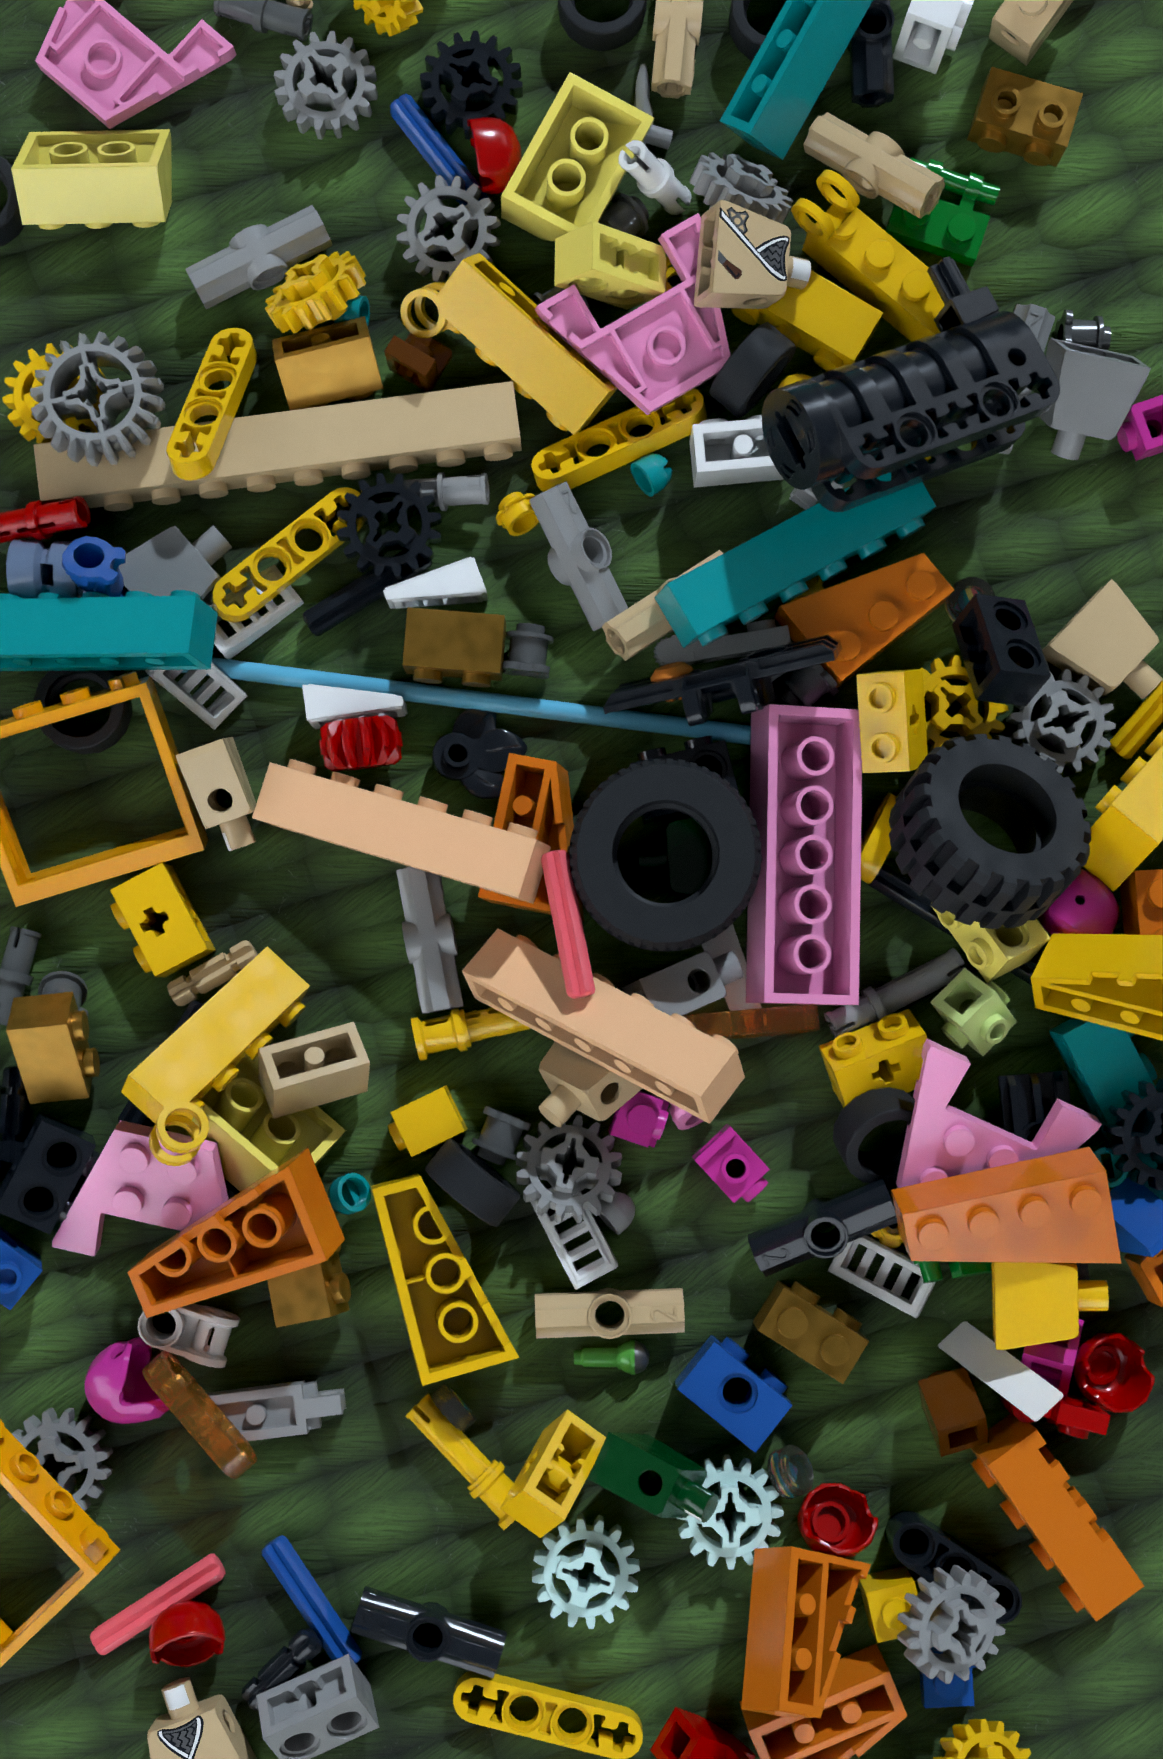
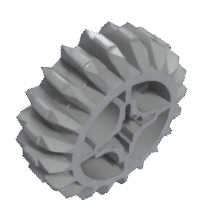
M99 331L94 343L91 344L85 334L79 333L77 339L78 346L74 348L67 341L60 340V349L63 354L56 358L53 354L45 353V360L51 367L48 371L43 369L35 370L36 379L43 385L30 389V396L39 402L31 408L34 418L42 421L38 426L39 432L44 438H52L51 446L60 453L67 450L68 457L74 462H79L86 455L88 463L91 466L97 467L104 454L111 465H117L119 459L118 452L124 450L130 458H135L136 450L132 444L139 440L144 445H150L151 439L145 432V429H160L161 422L153 413L165 410V402L161 397L156 396L164 391V385L160 378L154 377L157 372L154 363L151 360L144 361L145 354L139 346L135 345L128 349L127 341L119 335L110 344L108 336ZM98 367H112L122 370L130 375L132 380L121 382L119 378L105 379L99 372ZM80 375L78 383L73 388L67 390L72 381ZM96 384L104 393L99 398L100 404H98L100 414L93 406L97 402L96 395L98 391ZM130 408L125 418L116 425L117 416L123 410ZM74 416L77 420L91 419L98 432L86 433L75 430L66 424L65 419Z

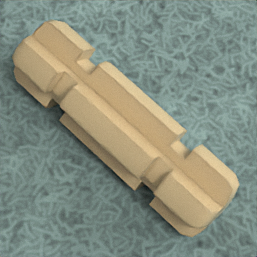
M247 940L241 941L229 948L230 953L222 952L189 971L190 976L182 975L168 983V993L177 1006H185L197 999L198 993L206 994L232 979L237 974L236 971L242 970L258 955L254 946Z

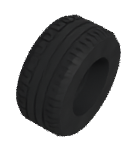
M673 758L666 760L654 759L653 761L646 760L638 764L635 763L629 765L626 769L619 770L616 774L609 776L605 782H602L590 794L574 824L570 840V869L580 900L590 916L605 931L620 941L641 949L664 952L680 951L701 945L715 938L732 925L742 914L755 892L761 870L760 833L756 826V820L752 816V811L747 806L743 796L741 797L738 794L739 791L732 787L725 778L722 779L719 777V774L710 771L704 766H697V763H689L680 759L676 761ZM655 810H675L690 816L704 829L711 844L712 865L705 883L696 893L679 902L656 903L642 898L626 884L619 870L618 847L625 830L638 817Z

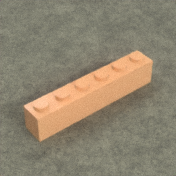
M290 759L287 767L269 763L252 816L253 819L525 902L534 903L543 874L541 857L543 854L550 852L551 846L536 839L537 830L511 822L507 831L491 826L492 817L464 809L462 818L446 813L447 804L421 796L417 805L402 801L404 792L380 784L375 785L373 792L358 788L360 779L332 771L330 779L316 776L317 767Z
M497 929L462 970L475 999L709 1124L745 1078L738 1049L727 1038L718 1034L711 1037L701 1032L682 1015L673 1013L670 1016L656 1009L644 996L637 993L628 995L615 988L607 978L598 973L592 974L595 985L594 994L578 999L569 997L566 993L559 954L551 956L538 949L530 939L523 935L514 937Z

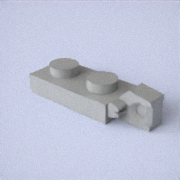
M305 1380L208 1392L204 1396L210 1446L308 1434L311 1429L321 1428V1417L341 1415L344 1409H346L344 1388L318 1391L317 1381L305 1383Z

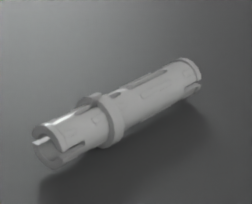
M951 948L948 952L876 989L869 986L861 990L862 996L859 997V1005H843L831 1012L824 1013L826 1021L830 1022L828 1026L836 1038L843 1033L853 1032L880 1021L884 1016L892 1014L948 985L966 968L960 967L965 963L960 954L954 948Z

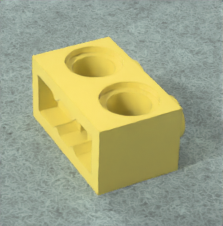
M591 221L555 239L554 286L566 289L575 284L581 295L628 310L666 292V253L661 245Z
M934 909L941 924L950 931L966 953L970 964L979 971L987 983L1029 962L1051 939L1037 919L1028 920L1023 926L1015 928H1005L1002 925L999 929L980 928L979 922L976 921L971 925L963 924L954 920V914L948 911L941 914Z

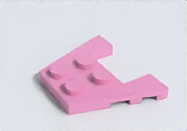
M67 0L63 8L59 7L35 62L43 73L106 127L111 129L228 63L237 54L234 46L202 19L170 54H167L105 0Z
M699 213L662 233L658 238L682 283L604 328H599L575 284L540 303L535 308L536 314L542 321L646 415L651 414L716 376L731 356L721 308H700L694 306L701 226Z
M926 1039L921 1053L923 1063L919 1080L916 1079L913 1094L915 1103L911 1123L907 1125L896 1185L898 1188L1076 1150L1095 1134L1102 1124L1095 1115L1057 1098L1034 1139L1030 1142L950 1106L948 1103L971 1063L966 1056Z
M120 1120L67 1213V1218L62 1222L53 1238L52 1247L95 1256L101 1246L105 1214L182 1231L229 1199L218 1143L205 1140L197 1155L189 1163L182 1166H168L158 1161L150 1150L149 1136L153 1127ZM166 1131L177 1142L187 1143L192 1141L191 1136ZM159 1141V1145L163 1149V1151L170 1155L180 1156L186 1154L172 1152L166 1149Z

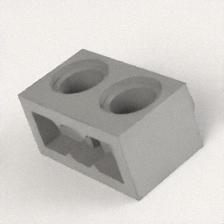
M349 1654L256 1695L263 1740L278 1759H311L379 1728L371 1685Z

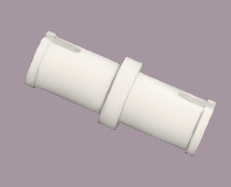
M633 140L627 143L625 146L635 157L632 159L625 151L621 150L618 158L621 168L637 180V187L645 196L655 198L664 207L666 212L671 215L683 213L685 210L676 202V199L679 197L689 206L692 198L691 192L675 177L671 165L662 158H656L643 142Z

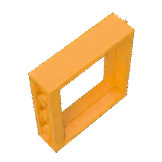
M136 672L123 674L108 680L110 688L94 693L90 692L89 686L76 688L60 695L61 703L43 708L41 700L33 701L13 708L14 717L0 721V739L140 697L185 826L31 873L0 791V867L15 907L205 849L208 837L175 755L179 753L151 676L138 679Z
M0 1419V1484L80 1568L14 1632L0 1618L1 1668L117 1555L120 1548L109 1538L107 1532L98 1526L75 1502L71 1493L62 1488L41 1466L37 1457L27 1451L10 1433Z

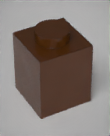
M965 1367L952 1371L939 1370L932 1373L928 1378L918 1381L921 1407L941 1457L989 1443L986 1415Z

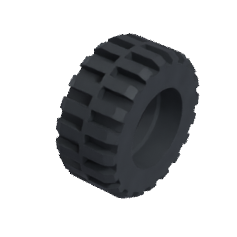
M970 734L965 739L963 736L955 737L945 741L941 747H935L925 757L895 799L896 804L890 812L889 824L892 830L889 833L891 848L892 851L899 852L895 859L902 875L908 873L912 879L910 883L912 889L919 896L925 894L933 901L930 906L941 914L948 911L955 915V921L966 925H971L974 921L979 922L980 928L999 929L1002 925L1005 928L1023 926L1028 920H1035L1044 914L1081 873V868L1087 863L1090 854L1089 842L1091 841L1090 822L1084 821L1088 816L1083 799L1076 798L1074 794L1076 786L1068 776L1063 778L1057 772L1058 765L1049 757L1044 760L1036 755L1035 748L1025 743H1022L1020 746L1011 743L1012 738L995 735L992 739H988L987 734ZM961 809L982 814L998 824L1012 840L1017 853L1003 851L984 841L969 826Z

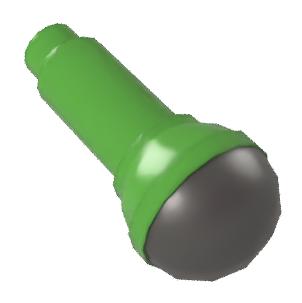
M635 1340L627 1341L622 1345H618V1347H584L582 1350H574V1365H582L583 1367H618V1370H622L630 1375H636L644 1371L649 1364V1352L646 1346Z

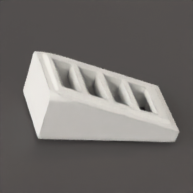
M474 557L462 559L388 586L383 590L390 609L476 603L488 600L487 591Z
M274 564L260 573L264 579L269 581H277L283 577ZM250 579L247 581V586L239 592L233 593L231 591L228 593L224 605L228 607L231 604H236L238 607H244L243 596L248 590L255 587L258 595L263 592L254 586ZM291 585L280 593L285 600L283 603L277 606L273 600L269 601L264 605L269 612L263 616H260L258 612L254 613L249 617L253 622L248 626L244 627L241 622H229L237 632L228 638L221 627L216 624L214 644L226 659H232L304 604ZM219 616L217 617V623L222 620Z
M211 663V670H189L178 682L174 679L183 670H145L149 676L214 730L247 697L246 693L213 663ZM208 674L210 678L191 695L190 691ZM222 686L225 691L206 709L203 704Z
M314 684L302 685L306 718L315 729H320L326 723L337 720L377 715H388L396 718L408 714L403 697L395 694Z
M568 1179L564 1180V1184H567ZM552 1187L547 1189L550 1192L555 1193ZM581 1191L573 1197L581 1196ZM535 1199L530 1202L537 1214L539 1200ZM589 1209L583 1210L582 1218L584 1221L560 1234L555 1225L559 1224L555 1220V1214L549 1216L548 1212L542 1216L537 1214L575 1290L619 1266ZM565 1213L562 1222L572 1217V1213ZM587 1231L590 1232L593 1239L568 1252L565 1246L566 1242ZM599 1249L602 1255L601 1258L577 1269L574 1261Z
M868 1235L847 1243L845 1249L834 1257L828 1269L834 1275L914 1318L919 1317L936 1283L924 1284L920 1266L914 1265L909 1256L879 1243L878 1240ZM861 1244L867 1247V1250L856 1272L847 1269L858 1245ZM878 1253L884 1256L885 1259L874 1281L865 1278ZM894 1263H897L903 1268L892 1290L883 1287ZM912 1272L921 1276L910 1300L902 1297L901 1294Z

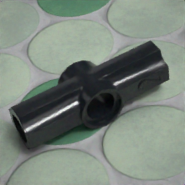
M890 0L872 1L847 46L850 52L852 103L859 104L862 108L879 107L884 103L892 102L894 98L892 29L895 17L890 7ZM872 26L878 30L879 34H867L860 27Z
M884 1178L834 1199L823 1197L813 1199L805 1205L801 1213L748 1234V1242L760 1271L767 1277L815 1256L820 1258L835 1257L845 1249L847 1243L897 1223L892 1193ZM822 1222H830L836 1225L833 1230L827 1233H818L813 1230L814 1226Z
M367 1586L364 1588L351 1629L352 1633L405 1649L413 1658L421 1662L439 1660L494 1678L507 1636L506 1631L451 1614L439 1603L427 1602L420 1604ZM426 1622L433 1623L439 1627L442 1636L434 1641H426L418 1635L416 1628Z

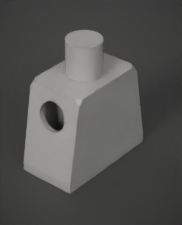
M1050 338L1046 358L1058 379L1060 395L1056 402L1039 418L1049 427L1058 429L1051 453L1065 459L1078 460L1086 436L1105 440H1112L1116 436L1145 383L1151 368L1131 355Z
M214 525L192 544L176 526H173L126 554V563L119 565V569L123 576L124 586L129 591H142L154 596H170L174 590H187L199 594L201 600L210 606L213 603L212 593L214 586L221 578L211 566L226 554L232 546Z
M706 950L641 978L622 989L628 995L637 993L644 996L656 1009L670 1016L673 1013L683 1016L727 996L724 986L743 978V970L734 952L729 951L712 959L710 953ZM688 977L695 983V992L688 985Z

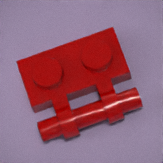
M1068 1393L1067 1397H1063L1043 1417L1046 1418L1047 1422L1057 1425V1430L1061 1433L1081 1439H1088L1089 1431L1106 1435L1111 1415L1086 1397ZM1000 1395L1002 1405L1019 1421L1024 1423L1035 1422Z

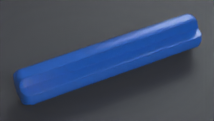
M403 94L390 105L391 116L437 176L441 175L446 180L448 186H451L455 176H460L465 181V191L473 183L482 188L411 95ZM482 192L478 201L489 196L487 193ZM456 199L460 205H467L466 202Z
M281 1535L270 1541L263 1548L262 1556L309 1627L316 1632L317 1637L322 1641V1647L330 1659L333 1661L349 1654L355 1664H357L362 1656L361 1649L287 1537Z

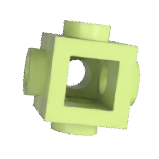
M966 968L930 1002L946 1023L941 1028L942 1032L960 1049H963L968 1044L982 1056L995 1044L1001 1042L1006 1037L1008 1031L1017 1023L1006 1006L1011 1001L1007 994L992 981L985 984Z

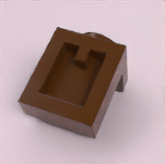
M409 333L405 341L394 335L384 350L389 370L426 392L432 391L453 357L451 349L432 338L416 337Z

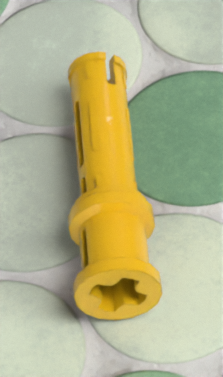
M492 1007L464 1013V1009L454 1008L451 1009L449 1015L423 1021L418 1017L411 1018L414 1040L420 1061L427 1060L428 1054L458 1048L460 1052L467 1051V1048L472 1047V1042L531 1029Z
M427 1393L405 1417L416 1425L470 1483L467 1487L470 1490L469 1494L474 1499L480 1497L499 1518L498 1525L505 1530L515 1521L500 1510L514 1484L504 1473L505 1466L501 1461L497 1462L495 1459L490 1462Z

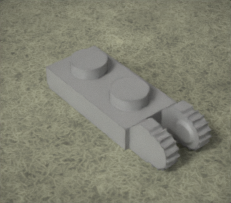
M775 619L757 621L746 625L747 632L728 635L727 633L706 647H702L698 640L683 648L677 636L672 635L671 638L666 637L665 639H660L659 643L657 642L654 648L655 663H658L659 667L675 662L696 665L749 656L759 649L789 644L791 642L788 625L776 627Z

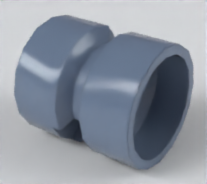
M13 540L9 545L6 560V578L9 594L17 595L23 599L38 598L40 593H55L66 598H80L82 593L86 591L78 587L62 567V554L73 541H54L50 548H47L41 540Z

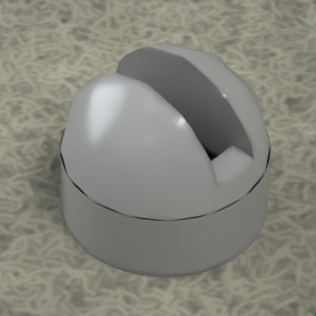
M615 1192V1198L612 1203L600 1199L601 1213L598 1216L614 1233L620 1235L632 1223L635 1216V1205L632 1199L621 1192Z

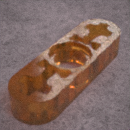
M812 1004L683 1016L701 1032L711 1037L718 1034L728 1040L799 1034L820 1030L818 1005Z
M162 1351L143 1367V1376L152 1390L227 1476L232 1479H238L257 1462V1456L249 1442L172 1354Z

